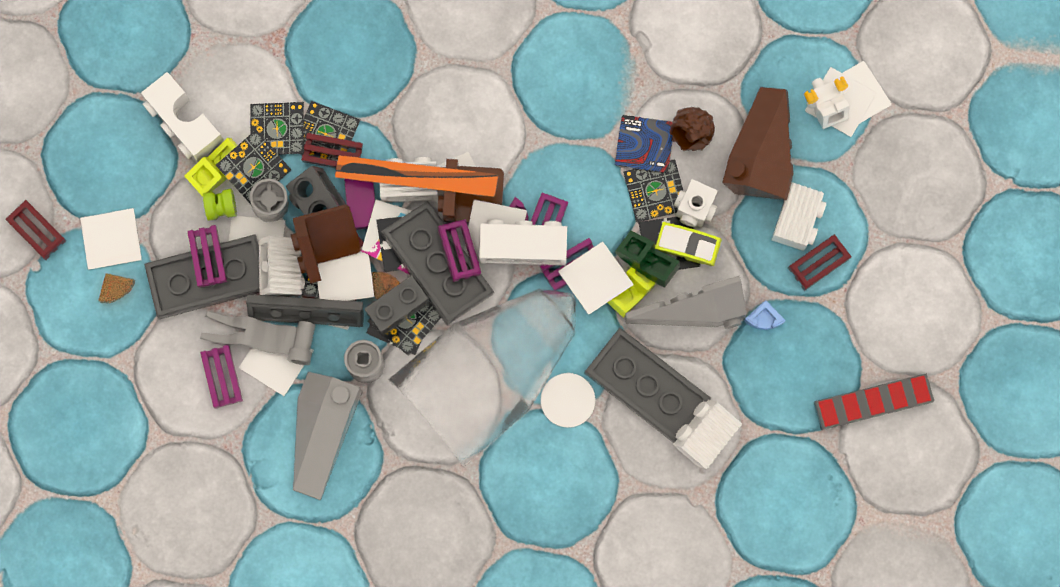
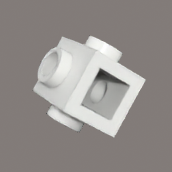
M691 179L686 192L680 190L674 206L678 207L676 216L680 218V222L693 228L696 225L702 227L705 220L711 222L717 209L713 202L718 190Z

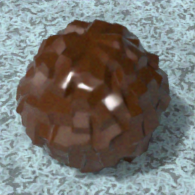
M699 107L679 109L673 118L670 129L673 142H676L683 151H702L712 141L715 133L713 116Z

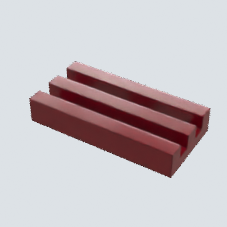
M307 133L304 154L301 160L305 163L336 168L337 161L312 157L310 152L361 158L363 143ZM318 142L356 149V153L314 146L312 143Z
M27 200L5 219L45 260L50 257L49 255L52 252L58 250L57 247L60 244L63 245L66 242L63 236ZM26 208L56 238L53 242L23 213ZM18 216L47 245L44 250L15 221Z
M834 234L791 264L788 269L795 275L794 278L797 282L801 283V287L805 291L847 262L852 256ZM834 243L836 248L802 272L799 271L798 267ZM838 253L843 255L808 281L805 279V276Z

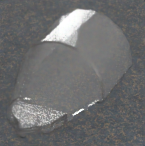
M537 289L458 321L399 369L388 381L425 418L464 468L532 408L536 398L576 333V298L573 294L567 292Z

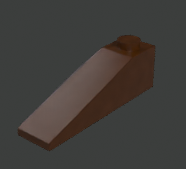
M760 87L729 155L722 181L734 194L787 200L794 172L790 155L792 142L789 138L788 124L790 123L788 91L786 89Z

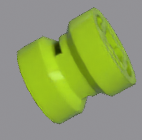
M232 188L225 189L218 194L213 192L203 193L204 209L208 221L217 220L219 216H226L228 218L237 216Z

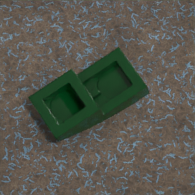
M631 230L615 250L616 255L629 266L664 288L680 268L679 260L655 249L654 241Z

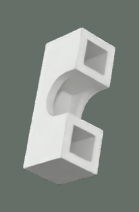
M168 72L141 92L146 100L142 105L152 117L158 115L162 119L163 123L160 126L170 138L174 135L181 142L178 148L187 159L193 156L199 162L224 141L221 134L204 114L190 122H183L178 119L179 110L190 100Z

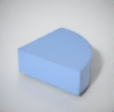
M765 300L744 321L754 328L769 330L782 325L785 319Z

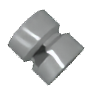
M262 179L255 183L251 189L250 201L253 212L258 218L266 222H274L284 217L288 211L289 202L286 189L282 183L275 179Z
M358 340L352 343L345 352V366L356 381L372 383L383 374L385 368L384 358L378 346L373 342Z

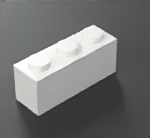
M487 220V224H480V263L566 266L567 226H562L561 222L547 221L544 222V225H533L532 221L520 220L516 221V225L504 224L502 220Z

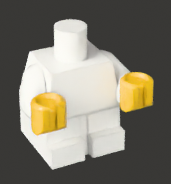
M840 77V80L837 78L834 80V84L830 82L826 85L821 78L815 79L811 83L814 90L811 89L810 93L806 91L804 96L807 100V106L814 108L816 118L822 129L849 119L850 106L843 97L848 88L845 78Z

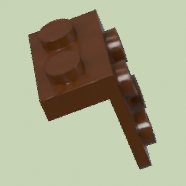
M446 159V167L441 168L497 174L498 179L495 196L493 197L444 191V195L438 196V212H443L444 222H456L466 219V222L469 223L474 200L502 205L504 172L502 169L459 166L458 159Z
M341 205L293 218L296 232L290 234L295 251L301 250L302 256L297 257L301 274H308L310 284L321 281L318 268L319 263L357 254L361 251L353 216L348 205Z

